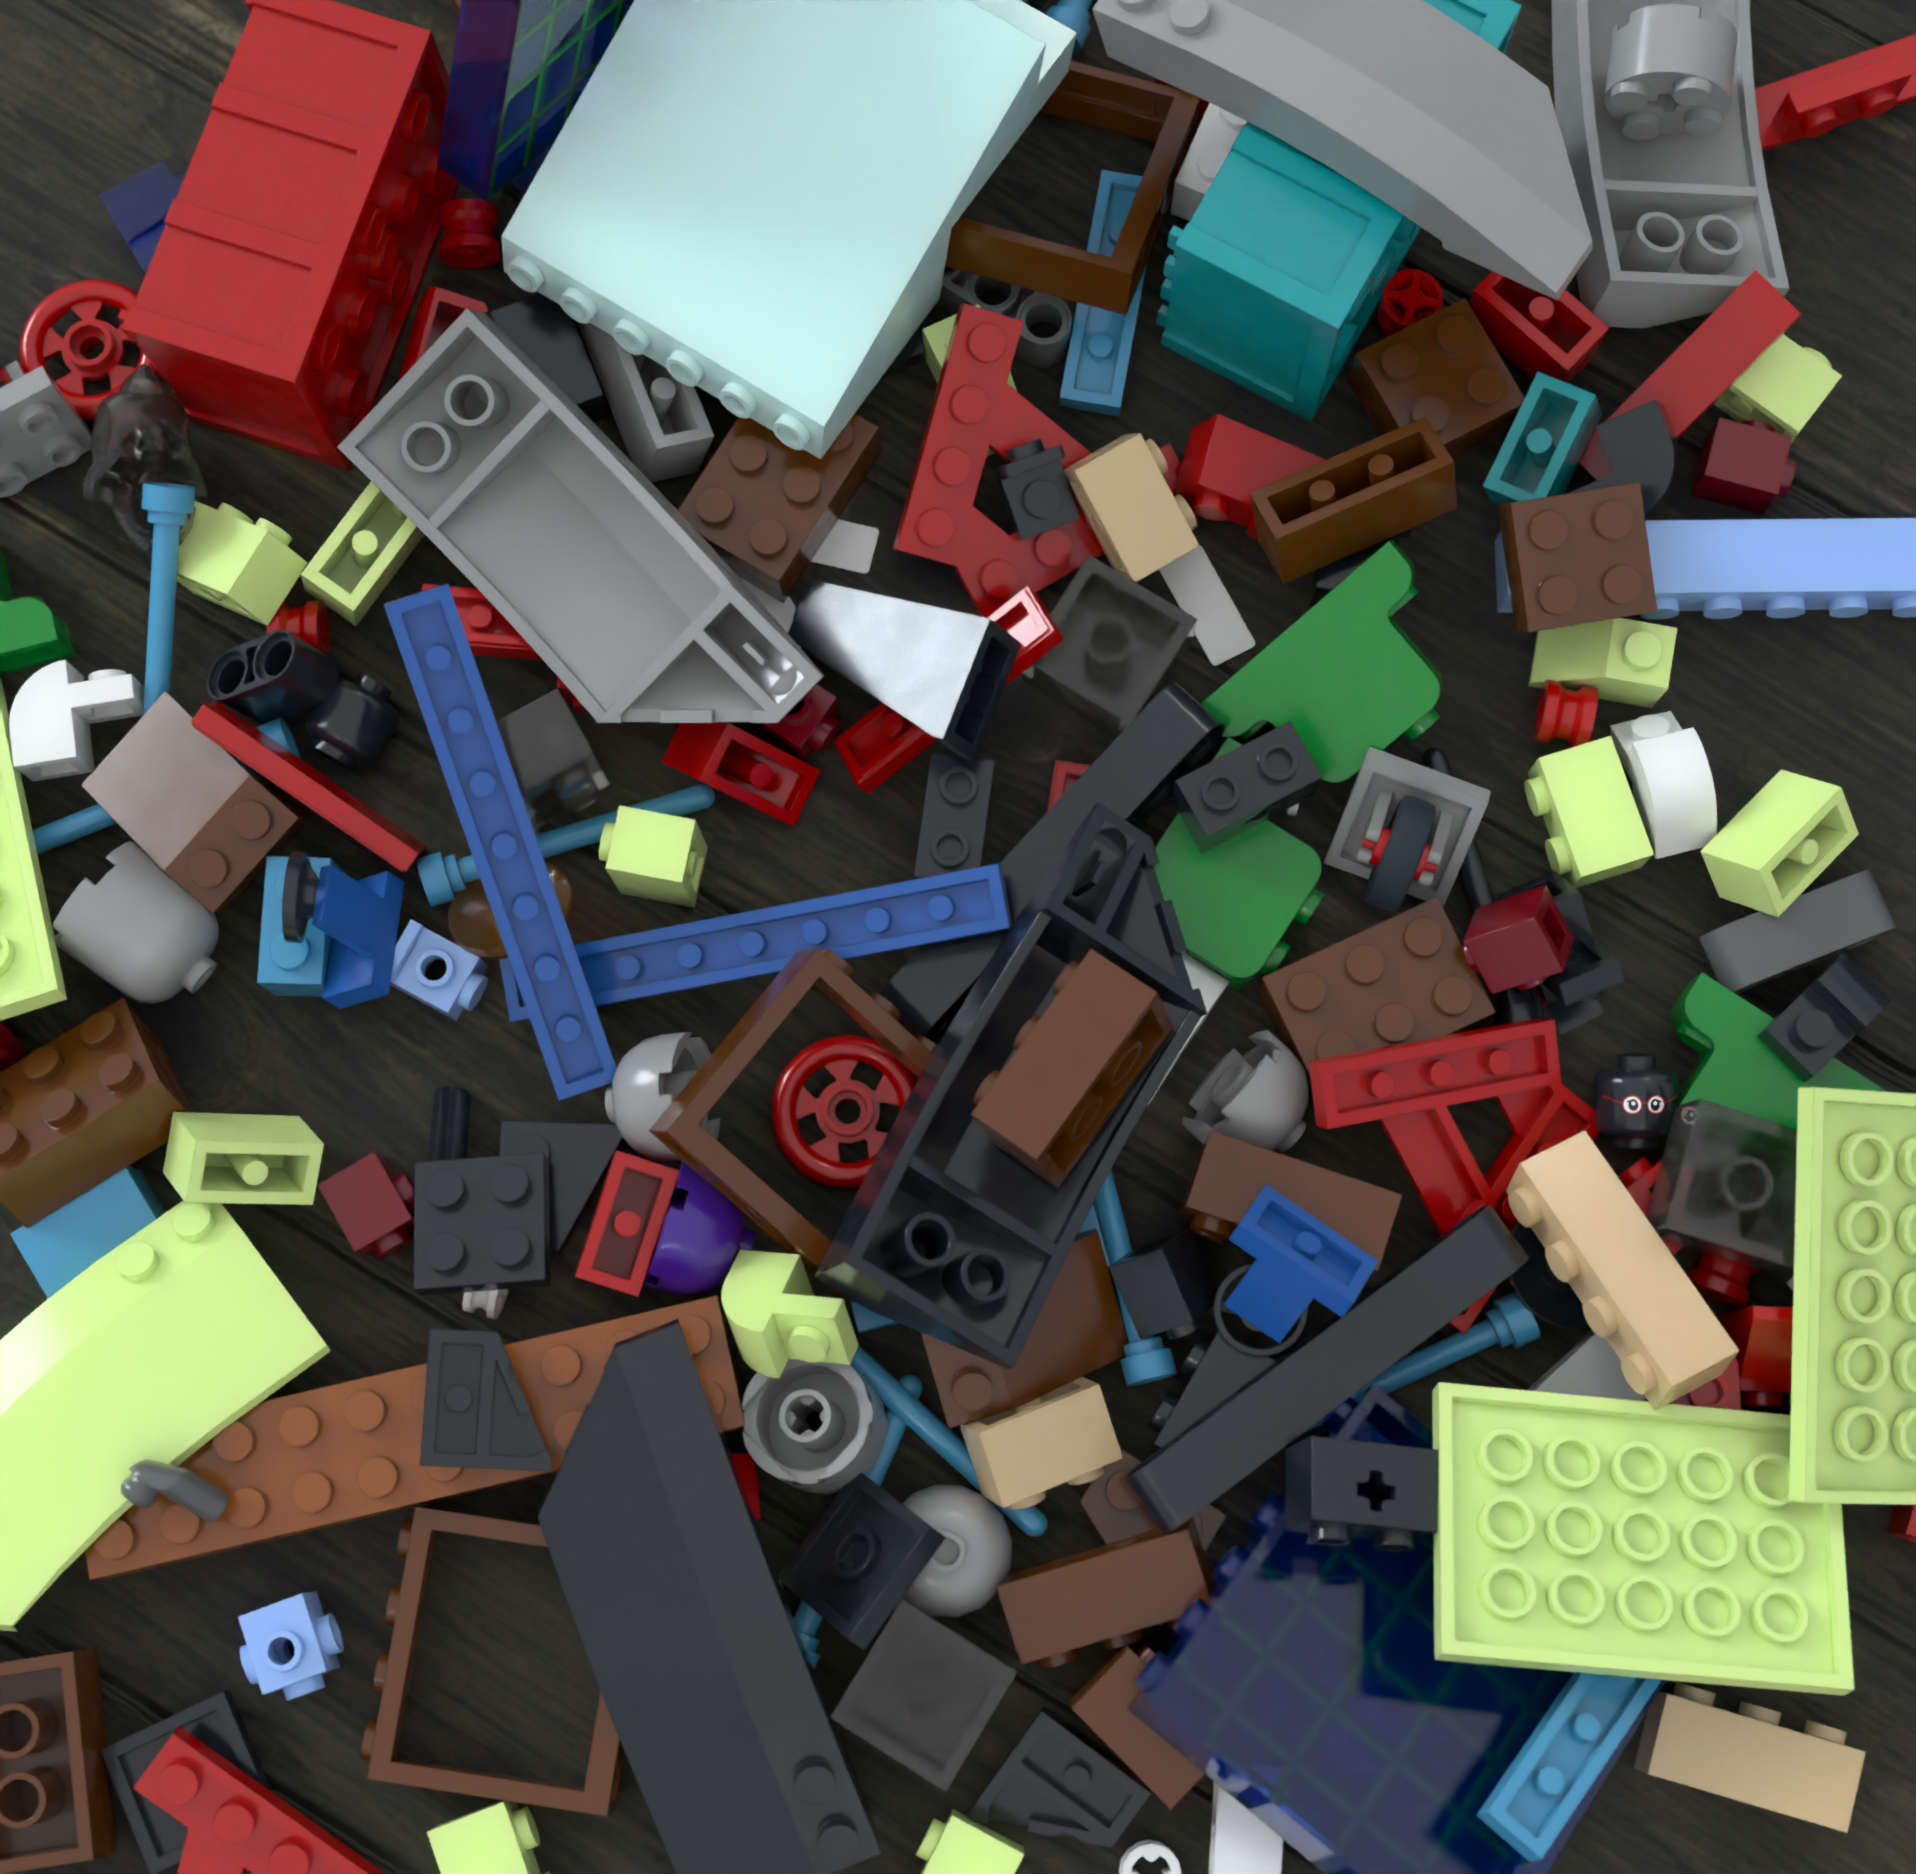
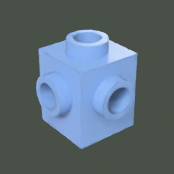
M317 1591L301 1593L238 1617L246 1641V1645L240 1647L241 1663L249 1682L252 1685L259 1683L262 1695L283 1689L286 1701L301 1697L326 1687L322 1674L341 1668L337 1654L344 1650L342 1635L334 1616L331 1613L324 1615ZM290 1642L293 1643L295 1648L294 1656L291 1655L289 1650Z

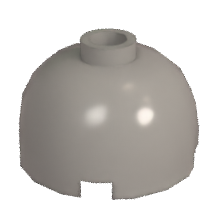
M1264 1030L1248 1037L1257 1046L1244 1056L1234 1048L1226 1054L1205 1077L1188 1103L1197 1111L1194 1119L1183 1116L1182 1124L1203 1145L1210 1130L1271 1151L1276 1148L1279 1152H1284L1291 1148L1302 1136L1306 1123L1301 1119L1308 1107L1310 1082L1304 1066L1295 1055L1269 1030Z
M692 1032L663 1034L644 1039L624 1055L616 1068L612 1085H609L606 1089L605 1109L609 1120L612 1123H616L621 1136L638 1154L654 1161H682L650 1133L649 1130L711 1056L706 1043L701 1037L689 1038ZM706 1114L699 1122V1125L717 1140L720 1118L708 1121Z
M936 1484L912 1493L902 1504L946 1538L902 1599L908 1606L933 1617H960L981 1609L998 1593L996 1586L1007 1577L1011 1568L1012 1538L1004 1516L989 1499L963 1485Z

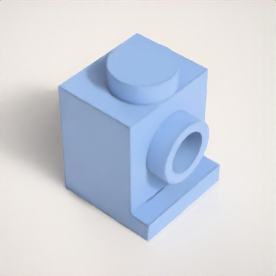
M411 919L395 946L390 985L457 1021L463 1009L471 1011L481 999L488 984V977L483 975L488 965L479 956L428 930ZM434 960L445 961L447 969L444 976L438 980H428L426 974Z

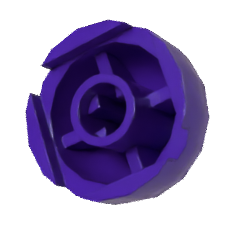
M681 1161L680 1172L655 1245L656 1251L654 1257H651L643 1286L666 1293L691 1296L707 1293L719 1286L730 1271L739 1250L752 1249L756 1231L745 1228L746 1216L735 1204L700 1177L685 1162Z

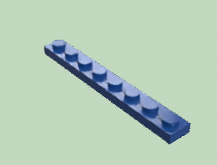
M446 583L384 603L388 619L558 1100L560 1101L612 1083L616 1065L449 585Z
M993 864L575 944L574 947L595 1007H601L780 973L797 951L818 948L823 952L824 949H829L844 960H850L1011 929L1012 921L1002 865ZM509 958L499 959L509 1021L521 1022L530 1020Z

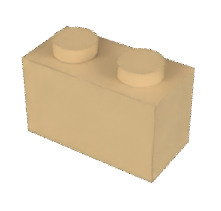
M1141 433L1124 434L1063 469L1069 487L1119 581L1136 583L1199 546L1192 532L1198 526L1195 515L1187 501L1180 494L1175 497L1173 496L1163 477V474L1168 472L1166 460L1152 439L1149 438L1144 441Z
M1085 1377L1073 1380L1013 1410L960 1425L982 1495L1002 1508L1008 1507L1010 1510H1020L1038 1504L1045 1499L1046 1490L1067 1482L1069 1485H1079L1093 1481L1105 1473V1465L1123 1458L1100 1385Z

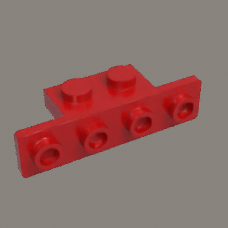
M1916 34L1756 88L1755 96L1762 152L1804 137H1818L1834 129L1836 126L1859 118H1873L1887 112L1892 107L1915 100Z

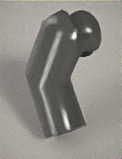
M145 1459L129 1468L132 1472L131 1475L122 1482L120 1487L121 1494L131 1503L142 1509L152 1506L158 1494L161 1493L209 1523L220 1517L227 1506L229 1498L225 1491L190 1469L150 1459Z

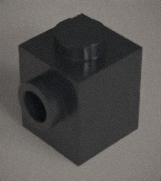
M1191 1228L1138 1245L1109 1266L1140 1339L1164 1331L1169 1340L1190 1334L1205 1324L1201 1316L1214 1306L1218 1289Z

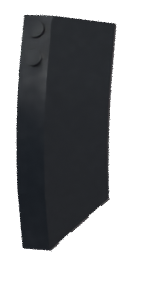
M1099 802L1091 808L1011 926V929L1005 935L935 1049L867 1172L815 1275L816 1278L874 1313L1006 1369L1015 1367L1066 1255L1098 1192L1168 1069L1200 1018L1207 1014L1200 989H1192L1182 958V953L1187 951V947L1172 900L1164 901L1154 866L1160 862L1150 836ZM1093 949L1155 990L1162 1001L1173 1029L1059 1188H1057L996 1146L971 1113L977 1106L974 1104V1097L981 1083L992 1071L998 1070L1002 1072L1015 1054L1016 1050L1013 1048V1045L1021 1028L1032 1016L1037 1015L1041 1018L1056 996L1053 994V989L1063 970L1073 961L1081 963L1089 950Z
M679 1319L615 1343L590 1404L586 1405L565 1450V1458L551 1488L548 1487L538 1509V1520L588 1660L676 1874H833L880 1855L881 1850L873 1815L800 1636L729 1449L725 1433Z

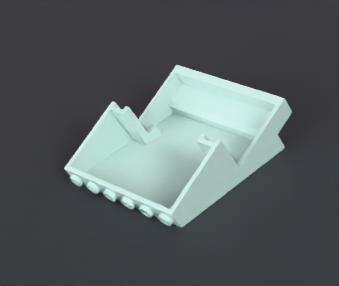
M634 0L501 236L504 272L521 289L531 293L537 291L559 304L564 312L575 321L583 324L591 323L610 334L629 353L634 355L643 354L664 366L678 382L689 387L697 386L718 398L723 406L732 414L740 418L750 417L772 430L776 437L786 446L795 450L804 449L821 459L940 299L951 228L1067 75L1077 32L1021 0Z

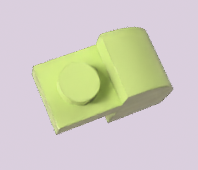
M739 1250L724 1281L721 1300L738 1349L746 1364L762 1375L780 1379L788 1359L803 1360L810 1363L826 1362L850 1365L859 1344L844 1300L841 1298L814 1296L800 1254Z

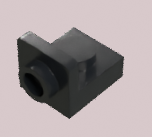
M1040 438L1005 451L1009 463L993 469L1018 541L1081 519L1060 461L1061 458L1066 457L1062 445L1045 450Z

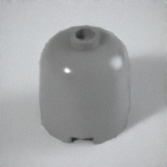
M135 841L126 842L107 855L106 859L115 866L96 885L88 878H84L65 902L52 925L59 932L54 936L56 945L124 995L139 1003L154 1004L173 998L184 988L191 993H195L209 979L217 966V963L210 958L218 943L219 925L216 915L207 910L166 874Z

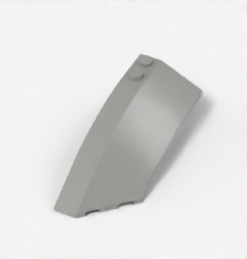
M1098 0L1092 8L1108 57L1208 101L1269 132L1325 164L1441 240L1445 250L1558 300L1593 249L1592 238L1548 86L1493 45L1423 0Z
M1552 0V59L1555 112L1593 242L1592 251L1576 273L1581 303L1608 327L1648 328L1713 313L1755 270L1782 296H1785L1790 288L1768 191L1759 134L1753 75L1750 0ZM1669 3L1701 7L1700 18L1718 24V14L1728 19L1737 31V47L1731 107L1728 114L1722 119L1721 130L1717 134L1707 137L1693 136L1688 133H1659L1657 137L1650 140H1634L1624 136L1622 133L1623 123L1614 119L1608 113L1604 104L1611 33L1617 22L1620 28L1629 24L1631 12L1646 6Z
M466 308L337 447L474 584L560 678L596 720L595 723H779L824 677L821 671L746 584L682 514L598 426L485 313Z

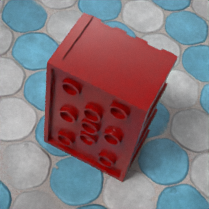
M245 0L244 2L250 12L249 18L223 83H219L211 103V113L176 199L173 198L164 220L166 225L134 305H130L128 311L121 309L117 318L122 323L121 329L129 339L138 341V346L144 355L152 360L154 363L153 367L158 374L171 386L172 393L178 401L185 405L184 414L190 422L350 472L353 462L337 447L375 407L442 232V228L438 224V208L441 204L454 200L475 145L430 30L332 0Z

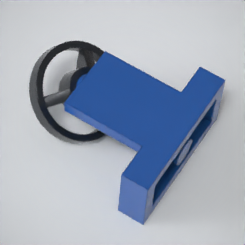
M292 851L288 859L283 887V935L287 943H302L305 938L308 920L313 918L312 925L332 937L323 999L342 1009L389 995L404 881L389 871L356 881L331 864L321 867L318 879L311 866L309 853L305 851Z
M1265 1184L1228 1239L1255 1257L1256 1260L1237 1267L1222 1281L1214 1302L1216 1324L1223 1337L1233 1347L1244 1353L1256 1356L1277 1354L1290 1347L1301 1335L1307 1320L1308 1305L1313 1298L1343 1318L1355 1302L1379 1261ZM1246 1272L1229 1298L1222 1300L1227 1286L1236 1277ZM1222 1311L1238 1314L1248 1328L1264 1332L1272 1346L1256 1347L1237 1339L1226 1326ZM1300 1317L1295 1331L1286 1340L1282 1341Z

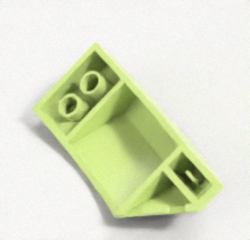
M183 1200L94 1262L42 1303L0 1340V1631L18 1632L14 1625L112 1523L134 1505L121 1494L120 1489L122 1482L132 1473L129 1469L131 1466L145 1459L174 1466L180 1465L219 1432L330 1352L327 1344L221 1203H185Z

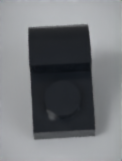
M1657 400L1650 401L1595 426L1614 473L1572 492L1640 482L1645 518L1663 506L1677 484L1681 467V454L1676 435L1662 402Z
M1555 870L1497 895L1498 900H1502L1546 885L1574 937L1564 971L1549 976L1545 981L1534 987L1546 1004L1560 1000L1565 1006L1573 1003L1590 1002L1599 998L1606 989L1625 982L1619 958L1592 935L1580 891Z
M1843 952L1826 965L1799 991L1758 1037L1805 1083L1817 1074L1858 1032L1864 1029L1887 1006L1891 998Z

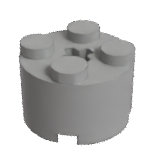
M1669 3L1646 6L1631 12L1629 24L1620 28L1617 22L1611 33L1604 104L1608 113L1614 119L1623 123L1622 133L1624 136L1634 140H1650L1657 137L1659 133H1688L1693 136L1707 137L1715 135L1721 130L1722 119L1728 114L1731 107L1737 47V31L1728 19L1718 14V24L1700 18L1701 7Z
M788 1359L780 1379L768 1377L758 1372L754 1375L744 1393L741 1408L744 1410L745 1422L742 1431L743 1439L753 1460L766 1472L794 1488L824 1495L836 1493L861 1472L866 1475L880 1456L889 1428L883 1402L875 1388L860 1372L851 1365L810 1363L803 1360ZM812 1411L820 1414L819 1417L823 1422L816 1432L811 1431V1427L806 1421L807 1416Z

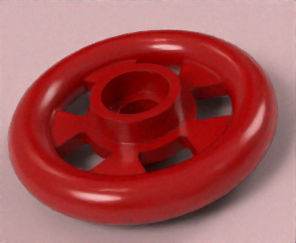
M92 279L68 284L48 295L33 310L24 326L19 348L22 370L25 373H29L43 366L50 375L46 361L62 354L63 360L71 370V373L56 381L53 379V381L83 420L113 417L137 405L153 389L160 375L153 367L154 363L152 360L146 357L142 350L136 367L122 366L121 364L125 356V344H138V341L129 339L121 329L122 323L119 328L115 329L111 324L98 319L106 305L128 311L130 305H134L138 292L117 282ZM73 311L81 321L73 324L67 330L64 338H61L52 328L64 315ZM92 346H104L103 352L98 357L91 360L86 359V354ZM110 376V391L96 395H86V380L95 381Z
M841 1035L817 1041L800 1051L786 1065L776 1083L771 1101V1123L777 1144L793 1167L809 1179L830 1187L860 1188L888 1135L887 1132L875 1129L880 1118L879 1105L899 1106L900 1113L918 1079L874 1039L856 1035ZM858 1062L868 1064L883 1074L876 1090L872 1091L866 1084L850 1078ZM825 1067L836 1079V1082L827 1086L819 1098H814L804 1087V1084L817 1070ZM845 1101L856 1103L861 1110L859 1118L851 1124L840 1122L835 1114L839 1104ZM811 1114H816L818 1125L826 1137L809 1146L800 1132L797 1121ZM863 1140L867 1142L868 1159L852 1163L840 1162L838 1149L840 1143L854 1144Z

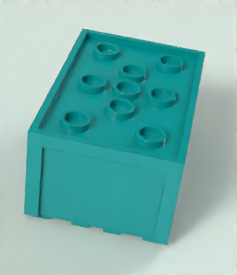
M1423 0L1493 45L1503 54L1506 52L1522 5L1512 0ZM1247 122L1233 143L1231 151L1189 223H1187L1184 230L1173 225L1169 232L1167 247L1174 250V256L1169 254L1164 265L1163 275L1166 276V279L1161 287L1160 298L1168 301L1169 305L1167 307L1162 304L1158 311L1156 324L1165 328L1161 344L1312 423L1378 306L1386 282L1397 272L1422 227L1330 167L1269 132Z

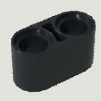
M283 629L276 630L230 648L220 654L208 672L206 681L207 692L216 701L260 724H264L280 717L284 719L324 702L337 685L339 665L334 657Z

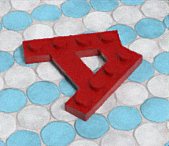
M963 303L959 305L893 549L952 566L978 615L987 618L1026 586L1036 593L1100 556L1104 551L1073 493L1072 495L1081 519L1020 541L1017 540L1014 530L1007 534L973 506L989 448L1005 462L1009 463L1005 451L1041 438L1045 450L1062 445L1066 456L1060 459L1063 469L1090 455L1091 452L1007 384L1024 321ZM1166 443L1160 445L1159 449L1168 466V472L1163 474V477L1173 494L1181 464L1171 444Z
M1540 1017L1308 1061L1316 1126L1332 1129L1379 1120L1440 1236L1488 1203L1508 1230L1512 1232L1518 1220L1510 1208L1506 1189L1519 1163L1584 1130L1592 1141L1599 1133L1595 1124V1110L1562 1084L1555 1019ZM1495 1097L1513 1135L1484 1177L1447 1106ZM1496 1287L1446 1325L1455 1331L1466 1334Z
M180 1726L133 1787L134 1790L188 1827L177 1874H245L246 1870L252 1874H386Z

